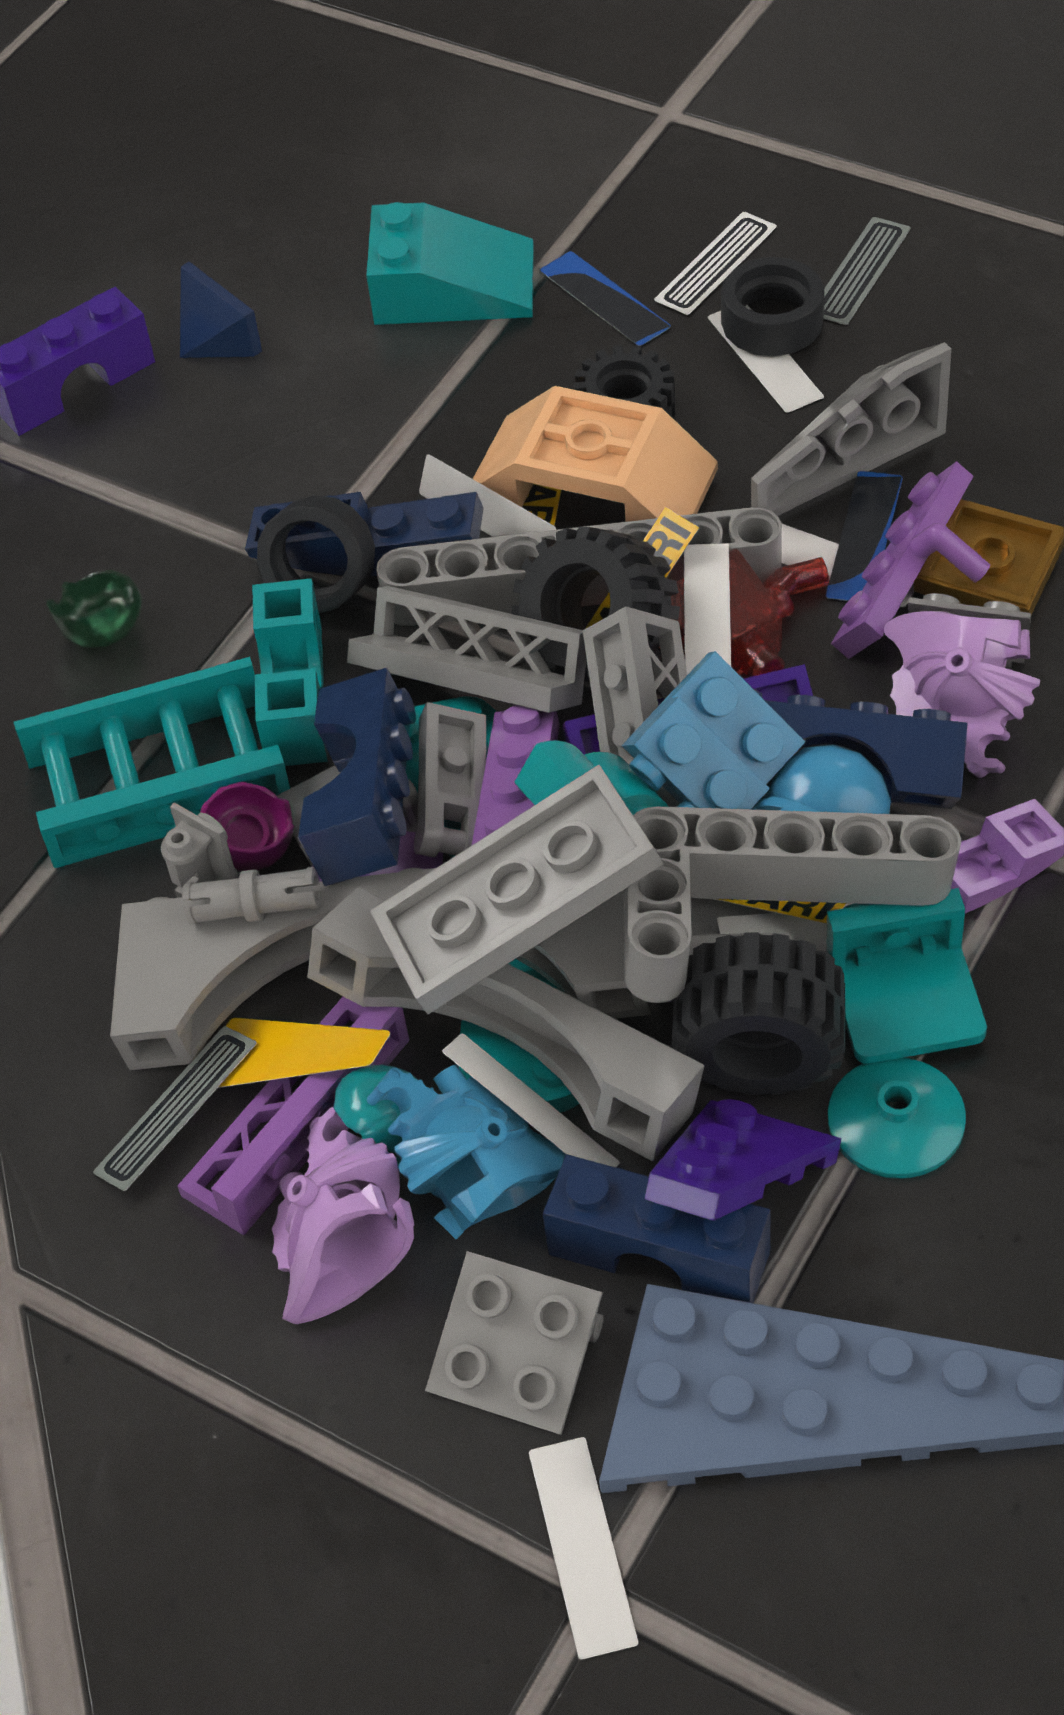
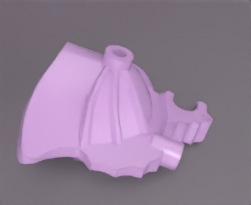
M946 611L912 612L888 621L884 626V633L897 645L903 658L902 667L892 675L893 689L890 697L895 702L896 715L913 716V711L917 709H937L951 713V721L968 723L964 763L967 765L969 772L978 778H982L988 773H1003L1005 765L997 758H986L985 748L993 740H1009L1010 733L1005 728L1007 721L1014 718L1021 720L1024 717L1023 708L1032 705L1035 700L1032 690L1039 686L1040 679L1005 668L1007 659H1030L1029 631L1027 629L1021 631V622L1019 620L967 617Z
M334 1107L329 1108L322 1117H316L310 1123V1134L307 1137L309 1146L306 1149L309 1152L307 1160L309 1168L305 1175L297 1171L290 1172L279 1182V1189L285 1199L278 1206V1215L272 1227L274 1235L272 1253L277 1258L278 1270L290 1272L288 1296L282 1319L293 1324H301L322 1318L357 1300L395 1269L409 1251L414 1239L413 1226L415 1224L410 1203L399 1198L400 1179L395 1155L393 1153L389 1154L387 1146L382 1142L376 1144L373 1138L362 1139L346 1131L349 1128L338 1116Z

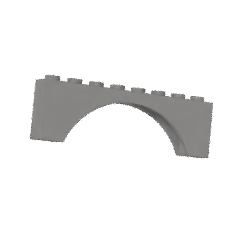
M408 868L397 873L355 877L328 886H324L323 882L320 881V885L298 887L293 890L294 893L321 891V908L316 910L310 908L264 914L263 921L247 922L245 917L242 916L199 922L196 925L188 924L183 907L209 904L211 902L210 899L183 901L182 897H156L145 902L122 904L110 1037L129 1070L190 1064L202 1051L207 1041L222 1022L242 1002L276 977L309 960L313 927L357 887L386 901L436 868ZM624 890L516 958L539 972L560 991L614 1019L651 1015L650 1002L643 1001L634 996L627 988L624 979Z

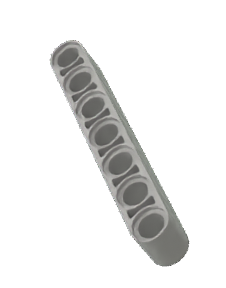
M751 507L681 515V517L699 527L688 545L729 543L730 589L769 584L780 574L782 565V523L779 517L772 511ZM658 518L585 527L636 536V540L643 541ZM563 529L393 549L384 554L377 563L376 571L379 587H396L512 614L511 605H519L520 597L519 593L513 592L515 580H524L527 573L521 568L527 556L537 558L539 553L536 545L545 538L556 540V532ZM684 552L666 578L676 580L679 593L675 595H684ZM601 574L587 587L581 606L602 604L608 595L609 589ZM396 604L395 624L400 626L418 625L407 606ZM428 611L431 617H433L436 614ZM450 616V617H449L448 619H446L444 622L458 621V620H457V618Z

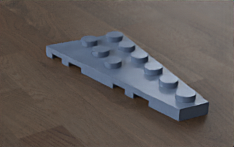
M647 1284L599 1480L600 1492L602 1494L627 1491L628 1484L667 1480L668 1486L695 1484V1477L741 1473L745 1478L853 1467L861 1466V1459L901 1455V1461L930 1458V1452L972 1447L979 1453L1064 1444V1360Z

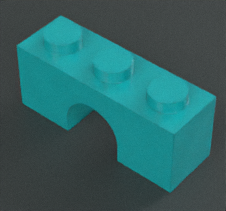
M312 578L252 585L253 630L257 642L261 674L254 675L255 718L262 749L278 744L285 766L328 762L327 748L314 725L318 691L320 688H324L322 626Z

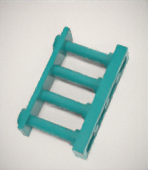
M250 657L14 721L16 733L29 769L46 765L56 807L38 811L36 816L54 868L164 838L170 830L176 827L170 809L173 803L198 815L202 805L220 787L243 781L264 786L275 793L276 796L290 789L279 745L258 749L246 711L247 708L255 706V673ZM223 715L235 757L199 766L187 725ZM164 732L176 773L140 783L128 741ZM105 748L116 790L80 800L69 758Z

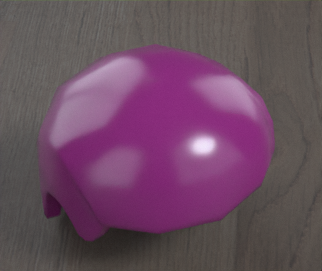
M241 781L220 787L202 805L200 813H206L213 817L225 829L232 862L238 872L269 869L282 859L291 844L295 826L293 825L290 803L286 799L278 798L275 793L264 786Z

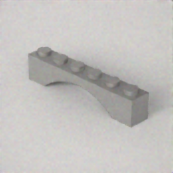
M357 887L313 927L307 977L362 1007H400L425 1011L415 999L370 910L385 900ZM506 964L433 1011L471 1022L499 1034L534 1055L566 1085L581 1105L593 1130L651 1161H654L693 1114L705 1065L509 964Z

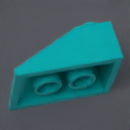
M395 202L386 205H372L366 276L374 325L533 317L534 242L532 238L427 203L404 204Z

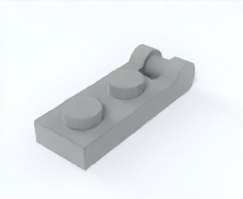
M426 703L419 717L418 826L414 839L415 854L433 858L437 856L438 852L458 855L472 846L486 765V715L434 703ZM444 819L461 823L460 830L444 827Z

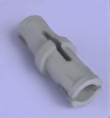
M313 866L303 870L260 875L254 869L242 871L240 877L236 879L201 883L188 882L183 886V901L210 899L211 902L204 905L183 907L188 924L196 925L199 922L242 916L245 917L247 922L263 921L264 914L310 908L316 910L321 908V891L294 893L293 890L298 887L320 885V879Z

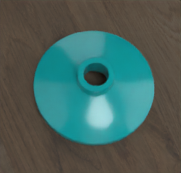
M898 1058L871 1064L863 1063L855 1067L839 1081L829 1101L828 1126L832 1136L842 1138L839 1151L858 1168L881 1177L912 1178L936 1170L955 1154L965 1132V1106L955 1085L936 1068L910 1058ZM903 1102L908 1106L903 1109H894L886 1103Z

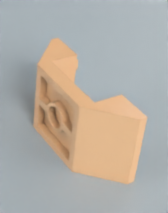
M553 386L506 416L473 480L520 507L523 506L534 484L624 503L625 521L628 522L658 518L665 507L680 516L697 514L718 470V461L662 408Z

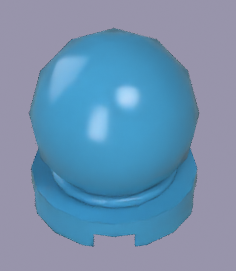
M836 745L806 747L792 756L769 781L768 787L770 789L765 793L764 799H760L751 809L890 814L891 800L882 774L861 753Z

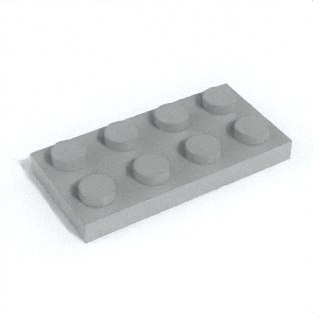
M597 765L373 908L370 912L415 999L425 1012L430 1014L664 863L601 766Z

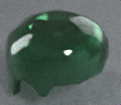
M110 569L90 573L76 583L64 582L62 585V598L59 604L53 599H49L46 606L68 641L87 648H103L111 646L130 632L140 614L142 596L137 585L128 575Z

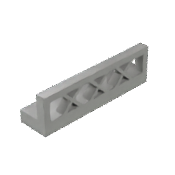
M383 586L377 588L374 633L349 639L347 663L375 670L388 668L391 674L548 713L582 704L587 659L583 630L396 587ZM396 604L407 606L420 627L408 638L393 634ZM428 611L436 614L433 617H431ZM450 616L457 618L469 637V640L457 650L450 648L438 629V626ZM478 623L485 624L486 626L481 629ZM499 628L508 630L520 650L508 662L500 660L488 641V638ZM529 635L537 636V638L532 641ZM426 637L429 643L423 642L422 640ZM550 640L568 644L565 675L551 672L538 651ZM474 649H476L479 655L473 654L471 652ZM527 661L530 667L523 666L521 664Z
M625 606L584 629L583 637L600 752L616 754L629 764L634 758L622 747V744L658 707L656 690L658 689L662 696L666 698L687 676L679 621ZM647 634L659 637L662 662L659 661L650 649ZM663 786L658 791H655L669 807H678L680 804Z

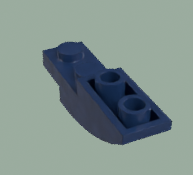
M361 492L326 496L336 498L353 507L367 523L375 544L374 568L370 576H377L378 561L384 554L393 549L479 539L484 507L477 492L369 508ZM292 502L254 507L245 546L249 557L257 559L258 540L266 523ZM307 521L296 525L289 532L286 538L285 552L292 568L316 573L344 575L347 569L348 557L343 543L331 529L318 522Z

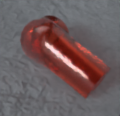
M818 557L780 567L772 572L756 590V602L762 604V613L766 620H778L793 613L794 604L790 599V595L824 587L829 584L828 570L823 558Z

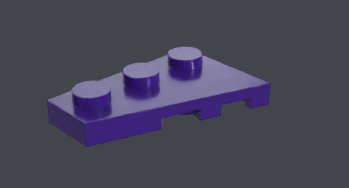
M725 1099L717 1102L710 1100L650 1172L645 1200L714 1221L763 1198L764 1188L768 1183L777 1180L789 1186L803 1179L805 1166L809 1164L821 1169L836 1164L842 1138L758 1114L752 1105L743 1101Z

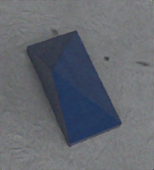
M191 262L182 265L180 358L254 357L261 353L262 347L254 310Z

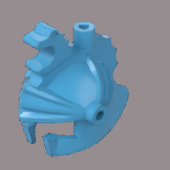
M457 1064L446 1068L434 1077L433 1080L442 1094H437L433 1087H426L422 1079H414L411 1073H403L396 1067L391 1068L367 1097V1102L370 1105H376L381 1100H391L399 1107L400 1115L388 1128V1132L391 1135L400 1136L403 1140L395 1146V1152L401 1160L398 1165L399 1171L405 1178L409 1179L407 1187L413 1194L419 1195L431 1192L434 1196L442 1199L447 1208L440 1211L434 1219L455 1239L472 1225L488 1217L516 1208L545 1190L557 1178L566 1154L550 1140L534 1132L529 1127L527 1121L472 1076L466 1080Z

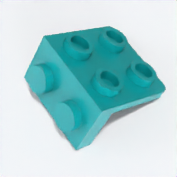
M959 888L951 889L944 900L933 905L853 903L843 909L827 911L826 952L835 958V965L841 966L844 973L845 1026L854 1057L859 1062L871 1064L979 1044L985 1039L987 1024L962 950L965 906Z

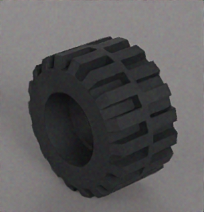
M580 526L578 530L566 528L557 531L556 540L545 538L536 545L539 553L537 558L526 557L521 566L527 572L524 580L516 579L513 592L519 593L520 597L519 605H511L512 614L584 630L585 627L581 616L582 599L589 584L601 574L610 593L608 616L627 606L665 618L679 620L680 606L671 605V596L678 594L679 591L676 580L666 579L664 576L671 569L665 558L653 556L656 548L648 542L636 540V536ZM647 634L649 647L660 660L662 656L658 649L660 646L659 637ZM529 635L532 641L537 638V636ZM550 640L538 650L551 672L565 675L567 643ZM586 659L584 681L590 682Z
M746 932L742 936L726 935L716 938L715 943L700 944L693 948V955H689L685 988L678 997L674 998L671 1048L705 1065L701 1083L715 1085L716 1089L726 1092L734 1091L743 1093V1095L756 1096L758 1094L781 1095L787 1094L788 1091H802L813 1087V1082L825 1081L832 1076V1069L840 1067L843 1062V1053L845 1052L844 973L841 966L835 965V958L826 951H816V945L805 940L795 941L789 939L788 935L777 933L773 935H760L759 932Z

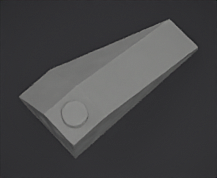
M945 342L908 353L862 375L751 478V507L764 508L779 516L856 478L859 471L868 472L945 434L952 349Z

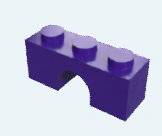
M113 287L68 312L50 319L45 324L19 338L0 346V417L20 436L65 412L61 399V388L67 376L79 366L88 364L109 386H112L155 363L144 314L120 290Z

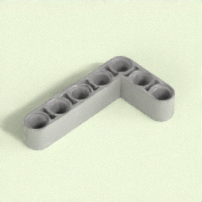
M660 806L644 808L633 816L664 864L624 889V979L626 986L634 996L643 1001L653 1003L668 1002L678 997L684 990L687 980L692 936L691 898L921 906L937 904L944 900L951 890L961 845L959 831L950 822L940 817L929 815Z

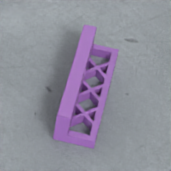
M342 997L318 1024L344 1027L350 1020L354 1022L351 1026L354 1028L390 1031L389 1038L371 1065H389L409 1042L403 1008L362 1007ZM358 1068L310 1074L294 1093L292 1086L301 1076L269 1080L179 1183L180 1195L244 1236L281 1193L279 1189L281 1179L290 1172H298L307 1162L309 1152L306 1149L309 1146L307 1137L310 1134V1123L314 1118L322 1117L329 1108L334 1107L335 1091L342 1078ZM284 1096L285 1101L279 1102ZM269 1121L251 1141L250 1134L262 1122ZM242 1145L243 1150L237 1151V1149ZM226 1170L212 1186V1192L205 1188L219 1171Z

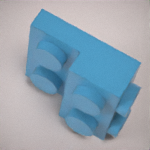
M716 651L706 654L622 744V747L634 758L629 763L631 770L653 790L658 791L663 786L680 803L678 807L752 809L770 789L766 784L798 751L805 741Z

